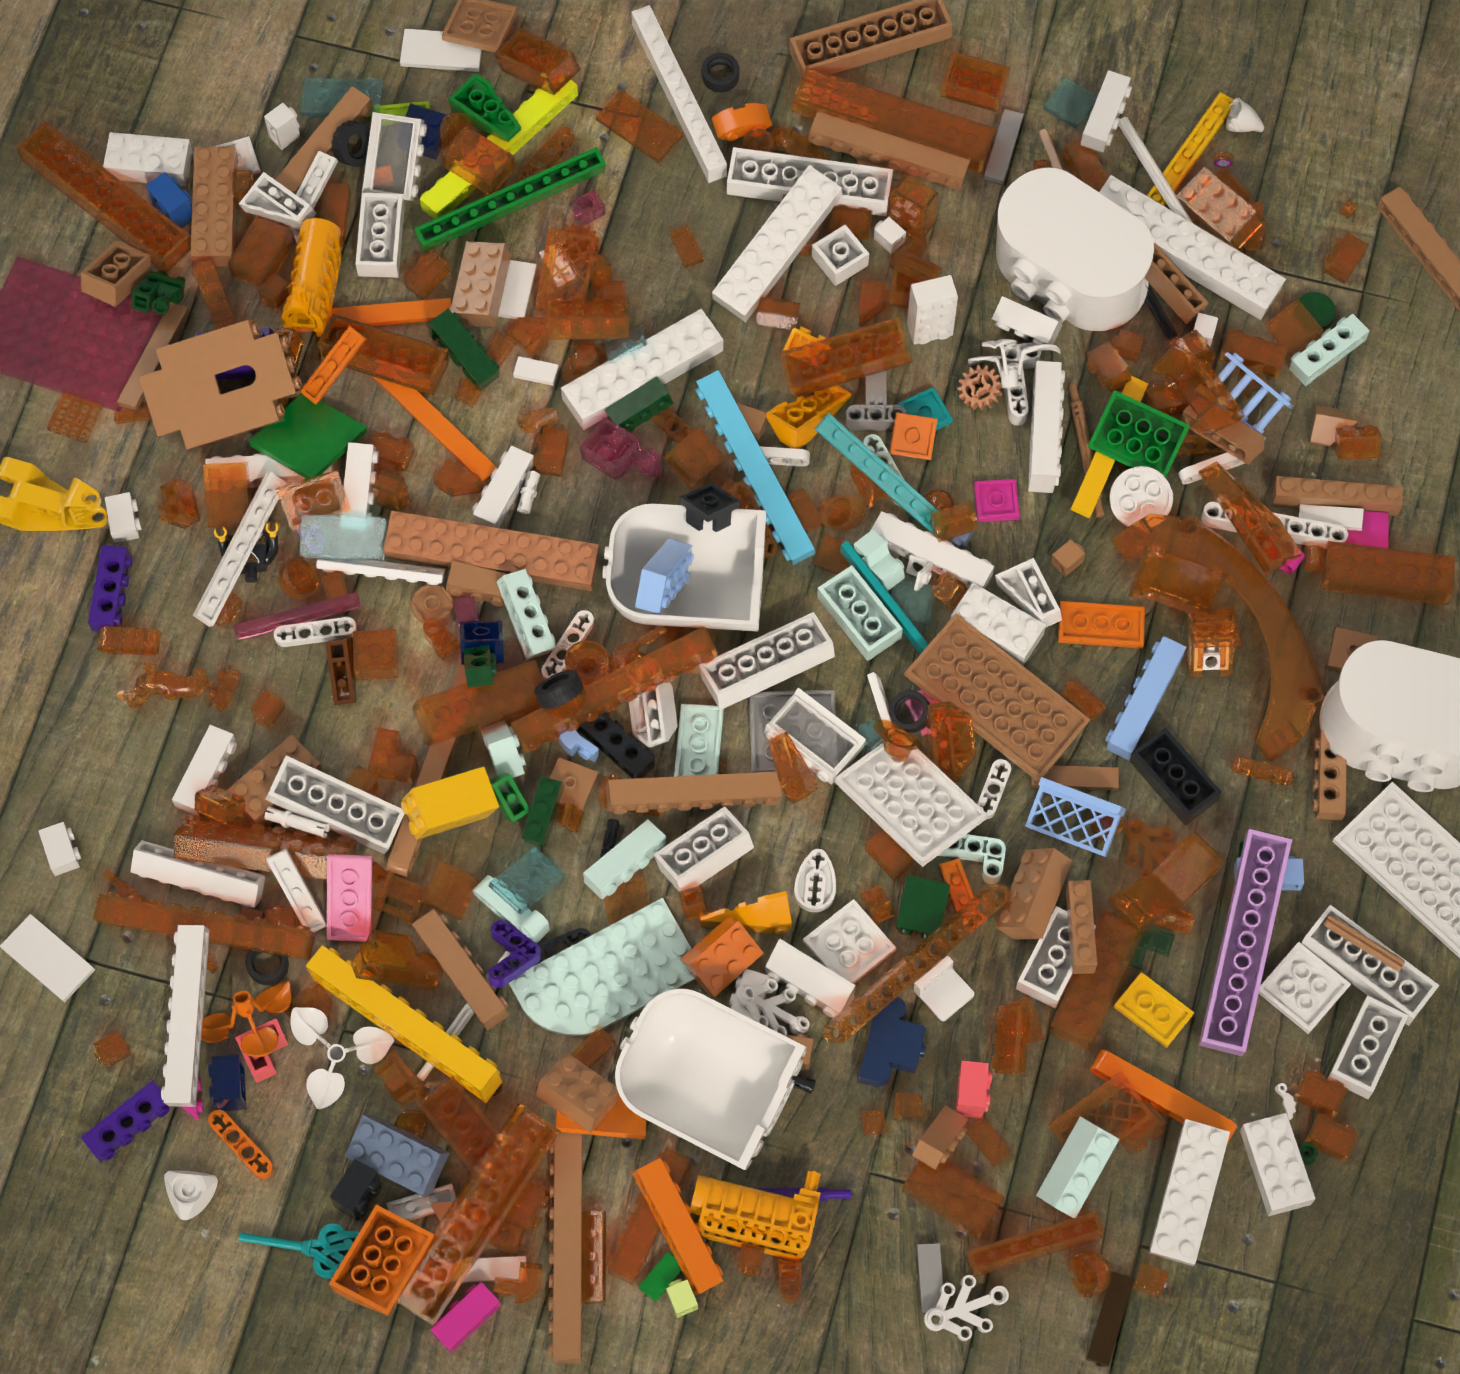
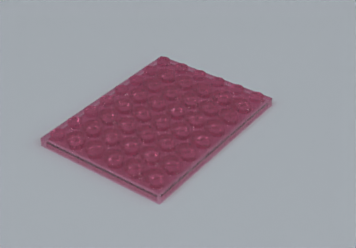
M17 257L0 291V373L120 412L122 406L118 405L117 400L164 314L156 313L153 308L149 313L132 309V293L116 307L82 292L81 277Z

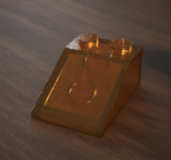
M337 470L275 488L291 532L351 510Z

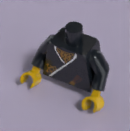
M270 522L266 524L267 532L260 534L240 573L245 574V582H257V573L267 571L268 565L272 564L278 554V536L276 535V532L280 529L278 522H276L275 531L270 529ZM224 526L223 535H218L216 528L214 529V535L219 538L218 545L222 558L234 536L228 535V539H226L227 529Z

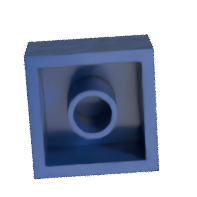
M164 172L145 185L152 207L175 233L192 222V204L190 203L192 199L186 190L182 191L179 188V183L173 176L170 178Z

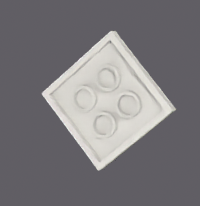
M854 899L803 938L805 945L823 966L853 984L896 951V947Z
M1298 942L1261 984L1259 994L1309 1034L1351 984Z

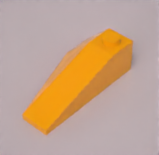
M835 384L815 391L812 396L806 398L803 396L797 397L795 402L789 404L787 402L780 403L766 413V418L780 442L792 449H800L818 433L814 428L827 413L834 416L851 398L852 393Z
M786 891L759 897L758 902L754 904L740 903L732 911L724 908L700 916V925L706 928H716L728 916L738 920L747 932L781 935L787 933L792 927Z

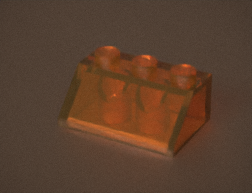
M999 1006V1011L995 1012V1024H998V1031L994 1033L993 1037L996 1056L992 1057V1069H995V1074L1025 1076L1029 1022L1028 1008L1023 1006Z

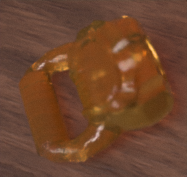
M950 572L943 573L932 588L935 597L951 610L956 609L968 591L967 586L956 579ZM958 587L962 588L954 603L951 604L950 600L956 590H958Z

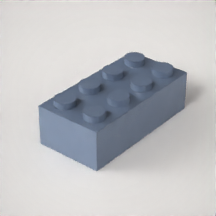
M373 1114L362 1116L345 1157L351 1160L355 1158L377 1171L378 1174L424 1196L432 1194L449 1156V1152Z

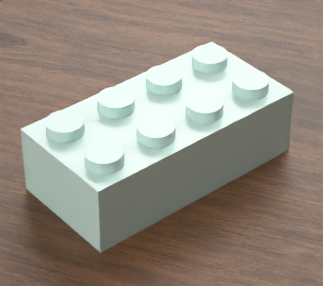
M852 565L818 587V600L867 661L902 639L903 628Z

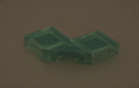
M1153 928L1127 940L1120 963L1141 970L1147 950L1168 957L1175 934Z

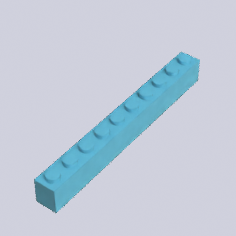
M719 370L696 381L698 388L695 391L700 400H705L707 404L705 410L710 418L714 417L717 424L714 426L719 436L724 435L726 439L724 445L729 454L733 452L736 458L733 462L737 470L743 471L745 475L743 481L748 490L752 488L755 495L752 497L757 507L762 506L763 510L766 511V524L772 525L774 531L771 533L776 543L781 542L784 548L781 552L785 560H790L795 565L815 554V549Z

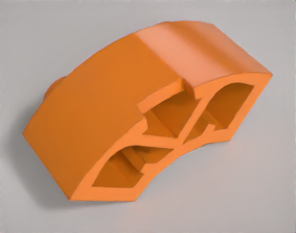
M760 103L745 104L744 108L736 110L731 107L712 117L717 137L730 142L746 135L763 134L772 125L766 105Z

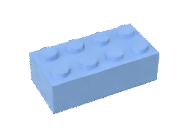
M670 538L642 568L635 604L636 608L655 614H660L664 608H668L670 601L674 600L676 594L681 592L683 585H687L689 582L690 573L688 568L694 559V554L692 553L693 545Z

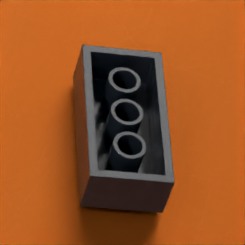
M1166 728L1150 738L1131 754L1130 763L1185 826L1219 800L1222 793L1221 790Z

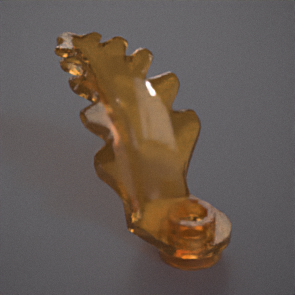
M777 127L769 135L770 142L775 146L784 147L787 155L831 160V158H828V155H824V151H817L819 146L815 144L810 145L808 136L798 135L793 129Z

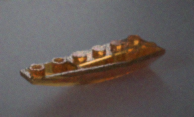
M1217 461L1198 472L1265 575L1302 556V552L1280 519Z

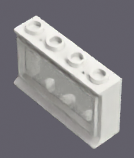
M373 112L362 193L403 194L404 200L414 201V197H417L418 194L416 179L421 173V165H418L419 157L423 156L424 145L421 144L422 136L425 137L427 129L424 120Z
M797 688L794 695L772 720L766 724L764 732L771 742L782 746L786 754L795 756L800 760L803 767L812 769L817 773L816 775L820 780L831 785L834 783L835 777L842 773L862 751L866 741L864 737L800 688Z

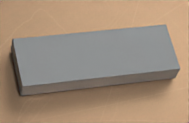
M940 1243L917 1244L922 1314H926L928 1310L935 1308L941 1296L940 1288L943 1285Z

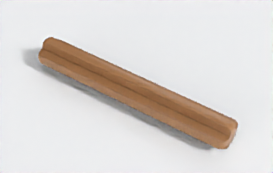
M1330 915L1325 921L1324 925L1394 970L1400 971L1404 966L1405 961L1333 915Z

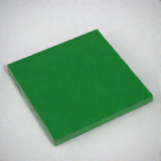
M301 393L284 409V421L265 426L249 441V444L252 448L309 481L314 482L348 450V442L356 443L367 433V427L322 401L317 405Z

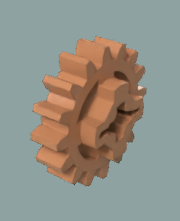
M977 365V370L975 371L970 367L969 374L963 373L965 379L958 381L962 385L957 388L959 393H962L959 397L962 401L965 400L964 403L967 407L971 405L973 410L979 406L982 411L985 405L991 408L992 401L998 402L996 396H1002L999 390L1002 388L1001 377L996 375L997 372L994 369L990 371L988 366L982 369L980 365ZM989 378L992 379L993 386L989 384ZM968 389L971 391L972 397L968 395Z

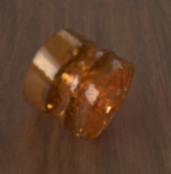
M590 640L573 644L567 650L564 671L576 670L584 686V690L579 695L593 696L600 693L606 687L609 679L610 662L606 649L599 643Z

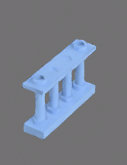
M1226 352L1225 356L1230 359V362L1210 386L1204 387L1200 384L1195 391L1212 403L1213 406L1226 411L1233 418L1244 422L1248 427L1263 434V429L1284 404L1290 409L1293 407L1290 403L1291 398L1283 391L1280 394L1277 393L1243 365L1244 359L1234 352L1231 355L1229 352ZM1239 366L1246 374L1229 395L1220 400L1215 396L1216 390L1235 367ZM1252 379L1256 380L1262 387L1242 411L1237 413L1233 411L1231 407L1234 400ZM1269 391L1278 400L1257 425L1251 426L1247 422L1249 419L1248 415Z

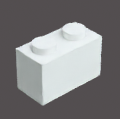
M282 103L264 116L269 138L281 150L300 137V125L296 120L297 114L293 108H288Z
M130 492L105 497L110 532L114 543L138 539V531L142 530L140 519L136 518L135 512L138 511L136 499L132 500Z
M64 822L39 830L50 868L55 876L80 867L78 860L81 859L78 847H73L72 840H75L71 827L67 828Z

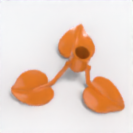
M285 981L260 993L255 1000L248 991H239L233 996L234 1004L232 1005L231 1017L225 1013H215L203 1018L201 1040L208 1043H217L229 1036V1029L234 1028L236 1013L242 1017H248L253 1033L243 1037L240 1043L243 1053L252 1057L269 1055L277 1047V1034L270 1027H264L257 1031L251 1015L255 1007L260 1012L266 1010L269 1014H278L288 1009L292 1003L290 983Z

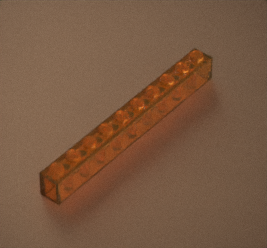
M702 627L584 686L581 694L570 702L556 708H540L511 723L524 751H534L541 744L547 741H554L567 731L576 730L579 725L586 721H594L600 714L606 711H614L618 705L624 702H631L638 695L644 692H651L658 685L664 682L669 683L676 676L682 673H689L702 663L711 662L718 656L716 648L705 627Z
M109 891L107 894L99 893L93 919L100 924L173 937L175 932H178V925H204L210 930L209 943L308 961L311 958L316 936L310 931V927L297 925V928L288 927V923L281 921L270 924L267 923L268 920L255 917L253 921L246 919V916L240 914H233V917L225 916V912L212 910V913L204 912L203 908L191 906V909H185L183 905L178 903H170L169 906L162 905V901L149 899L148 902L141 901V898L128 895V898L120 897V894Z

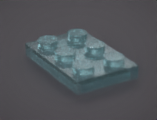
M533 847L490 881L489 887L521 915L562 882L566 874L537 848Z

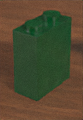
M907 875L896 922V929L899 930V933L907 936H912V933L920 934L922 939L933 941L934 938L939 939L950 884Z

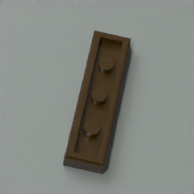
M1112 1272L1086 1360L1106 1367L1109 1366L1134 1278Z

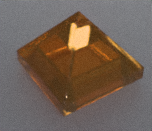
M376 862L372 863V883H378L390 877Z

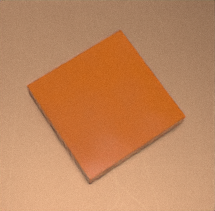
M896 412L889 454L931 460L938 419Z

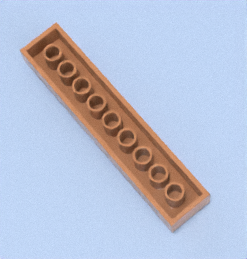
M391 511L383 549L386 558L451 568L452 561H457L506 574L526 569L527 574L532 578V582L593 591L600 556L599 544Z

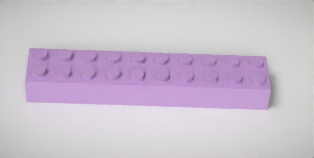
M1249 829L1245 835L1198 1046L1238 1056H1243L1246 1053L1292 839Z

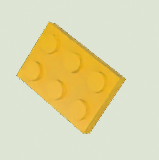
M1142 972L1114 1005L1116 1010L1166 1048L1194 1015L1192 1010Z

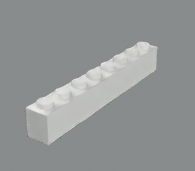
M178 925V932L174 934L176 954L172 956V965L175 968L174 976H171L170 979L173 993L168 1003L171 1018L167 1021L169 1042L165 1044L167 1064H164L163 1076L166 1079L165 1086L161 1090V1098L168 1106L196 1107L210 930L204 925Z

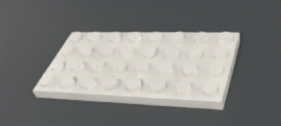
M1392 782L1332 842L1460 958V843Z

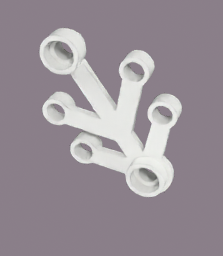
M772 978L754 988L748 984H742L737 988L735 993L737 1003L741 1006H747L754 1021L758 1023L761 1021L764 1026L768 1027L769 1025L772 1030L779 1031L784 1036H787V1030L784 1026L778 1024L775 1017L788 1023L790 1031L794 1035L804 1034L808 1031L810 1024L807 1018L802 1016L795 1017L777 1007L779 1004H788L795 1000L796 994L791 988L784 990L780 995L766 1000L758 997V995L765 992L770 994L777 990L778 984ZM757 1007L762 1009L764 1016H760Z
M966 1275L961 1280L962 1287L953 1308L945 1311L949 1297L955 1293L954 1285L945 1283L940 1288L941 1296L936 1307L926 1312L924 1323L932 1331L945 1329L956 1334L959 1340L967 1341L972 1336L971 1329L967 1326L960 1327L949 1321V1319L958 1317L977 1326L980 1332L988 1333L993 1328L992 1321L987 1318L982 1319L970 1313V1311L992 1303L994 1305H1002L1008 1300L1009 1293L1005 1287L996 1286L990 1290L988 1295L966 1303L971 1289L976 1285V1279L972 1275ZM966 1278L972 1281L971 1286L965 1284ZM945 1286H949L951 1288L950 1294H946L944 1292ZM995 1292L1001 1294L1000 1300L994 1298ZM932 1316L938 1317V1324L932 1322ZM983 1322H987V1323H988V1325H989V1329H988V1330H984V1329L982 1328V1323H983ZM962 1330H966L968 1332L967 1338L962 1337Z

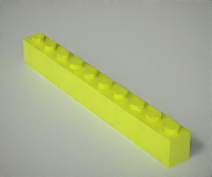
M561 71L556 75H552L542 88H538L529 100L522 102L519 109L512 113L521 126V130L509 142L491 134L486 139H482L472 152H468L459 164L452 166L447 175L439 178L435 186L422 194L420 198L421 209L433 219L452 212L578 96L577 84Z

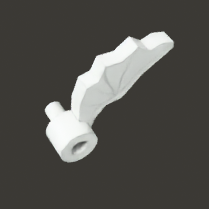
M1284 1083L1277 1084L1275 1091L1282 1097V1105L1288 1119L1291 1120L1293 1113L1296 1112V1102L1293 1101V1096L1286 1093L1287 1086Z

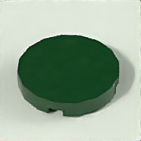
M1309 292L1302 295L1294 309L1297 322L1304 329L1310 331L1324 330L1333 323L1336 314L1333 301L1325 294L1319 292Z

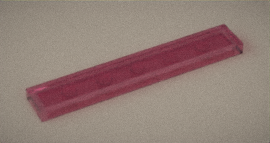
M355 592L235 624L233 628L237 640L275 631L276 628L282 625L316 620L357 609L361 605L358 594Z

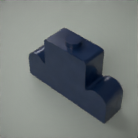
M879 993L858 1083L883 1087L890 1080L891 1068L915 1073L919 1057L924 1058L927 1046L923 1044L926 1028L923 1025L903 1021L906 1014V1004L901 998Z

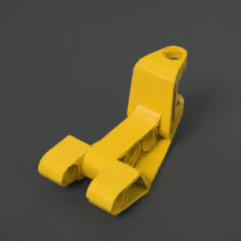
M10 457L3 458L0 464V479L12 483L13 488L8 498L0 496V524L20 531H67L101 528L108 523V514L100 506L101 497L99 493L86 483L73 478L69 490L48 478L35 465ZM94 495L97 497V499L95 502H93L88 498V496ZM96 513L104 514V518L101 521L93 520V516Z

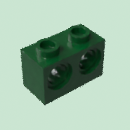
M490 645L464 649V669L468 688L494 684L493 676H497V663L495 652L491 653Z

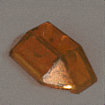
M949 701L927 705L926 722L931 761L953 782H958L976 755L972 716Z

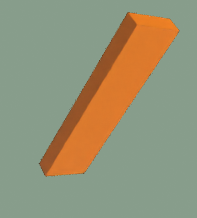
M349 326L301 389L302 394L317 405L367 339L353 327Z

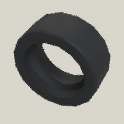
M720 52L707 57L702 65V79L705 86L714 92L721 93L733 89L739 81L738 61L733 56ZM717 65H725L732 70V76L725 80H716L709 75V70Z
M905 690L893 698L889 707V715L892 722L900 730L907 733H916L923 730L929 724L932 718V707L930 702L921 693L914 690ZM909 699L919 701L923 708L920 719L912 724L903 722L899 717L901 705Z
M259 942L251 947L246 955L247 971L251 978L261 985L276 984L284 979L288 972L289 961L287 954L281 945L275 942ZM272 951L279 956L280 967L273 974L262 975L255 969V959L262 952Z

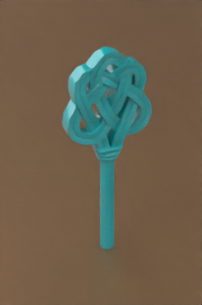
M332 1223L325 1225L320 1230L317 1240L310 1239L298 1242L240 1232L239 1241L301 1251L302 1254L314 1258L313 1268L322 1279H332L345 1257L340 1253L349 1251L353 1244L352 1240L356 1239L359 1232L345 1231L341 1225ZM323 1248L324 1250H322L321 1252H319V1251L316 1250V1249ZM328 1257L333 1258L335 1261L339 1262V1264H336ZM321 1263L329 1268V1270L322 1269Z

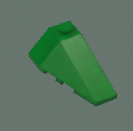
M477 73L473 74L448 98L451 112L464 122L506 142H509L521 130V126L510 110L506 108L500 96L496 94L491 83Z

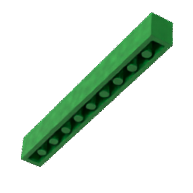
M595 147L414 228V236L422 252L425 253L605 172L606 163L599 149Z

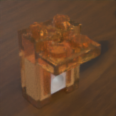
M1200 611L1195 614H1189L1187 670L1189 676L1203 677V670L1219 669L1220 676H1233L1234 647L1238 646V637L1235 632V620L1232 613L1227 611H1218L1216 613ZM1214 656L1212 660H1206L1208 657Z

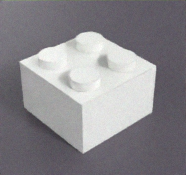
M843 225L812 245V258L835 286L868 266L869 253L846 225Z

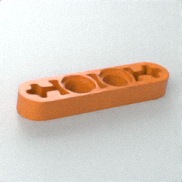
M223 1110L211 1112L208 1117V1123L212 1130L257 1178L262 1180L270 1178L274 1167L266 1155ZM215 1117H223L222 1121L227 1126L225 1130L220 1124H215ZM231 1131H237L240 1134L236 1142H229L227 1140V1136ZM252 1147L254 1155L251 1158H244L242 1156L244 1148ZM257 1159L263 1166L268 1164L266 1167L268 1171L266 1173L263 1171L258 1173L260 1169L255 1163Z

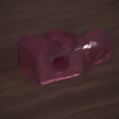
M606 417L600 421L580 446L581 458L615 480L623 477L633 465H636L637 469L648 477L659 478L661 476L663 457L651 448L647 451L640 449L638 437Z

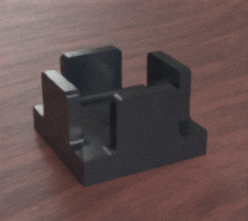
M712 482L680 496L679 503L686 508V522L698 531L703 530L704 520L706 522L713 520L712 530L715 532L731 525L732 511L740 508V500Z

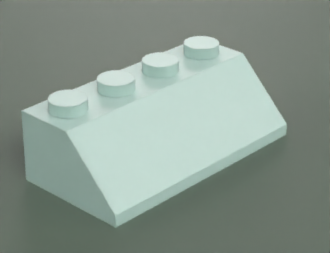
M1080 1116L1036 1196L1076 1219L1120 1139Z

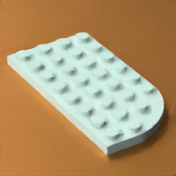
M661 898L531 967L508 984L522 1010L534 1023L550 1032L576 1037L598 1033L643 1009L659 994L673 989H680L695 981V978L680 960L691 950V947L664 899Z

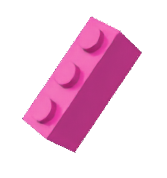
M482 1282L478 1285H472L465 1294L467 1296L464 1299L455 1301L449 1307L450 1312L444 1317H438L432 1323V1335L450 1354L501 1307L500 1301Z

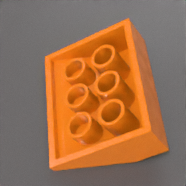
M376 1205L329 1282V1285L333 1292L389 1316L434 1240L435 1234Z

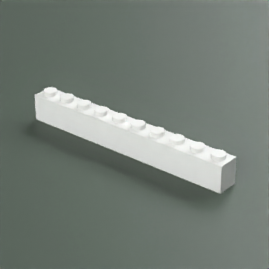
M650 5L632 11V26L708 183L726 177L727 163Z

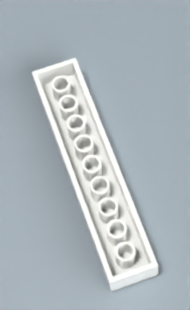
M1112 175L1100 190V194L1137 217L1147 226L1152 235L1153 244L1156 243L1182 274L1259 320L1263 318L1280 292L1286 280L1284 277Z

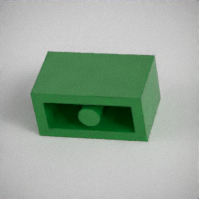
M503 772L490 780L499 809L506 821L514 822L530 812V808L509 773Z

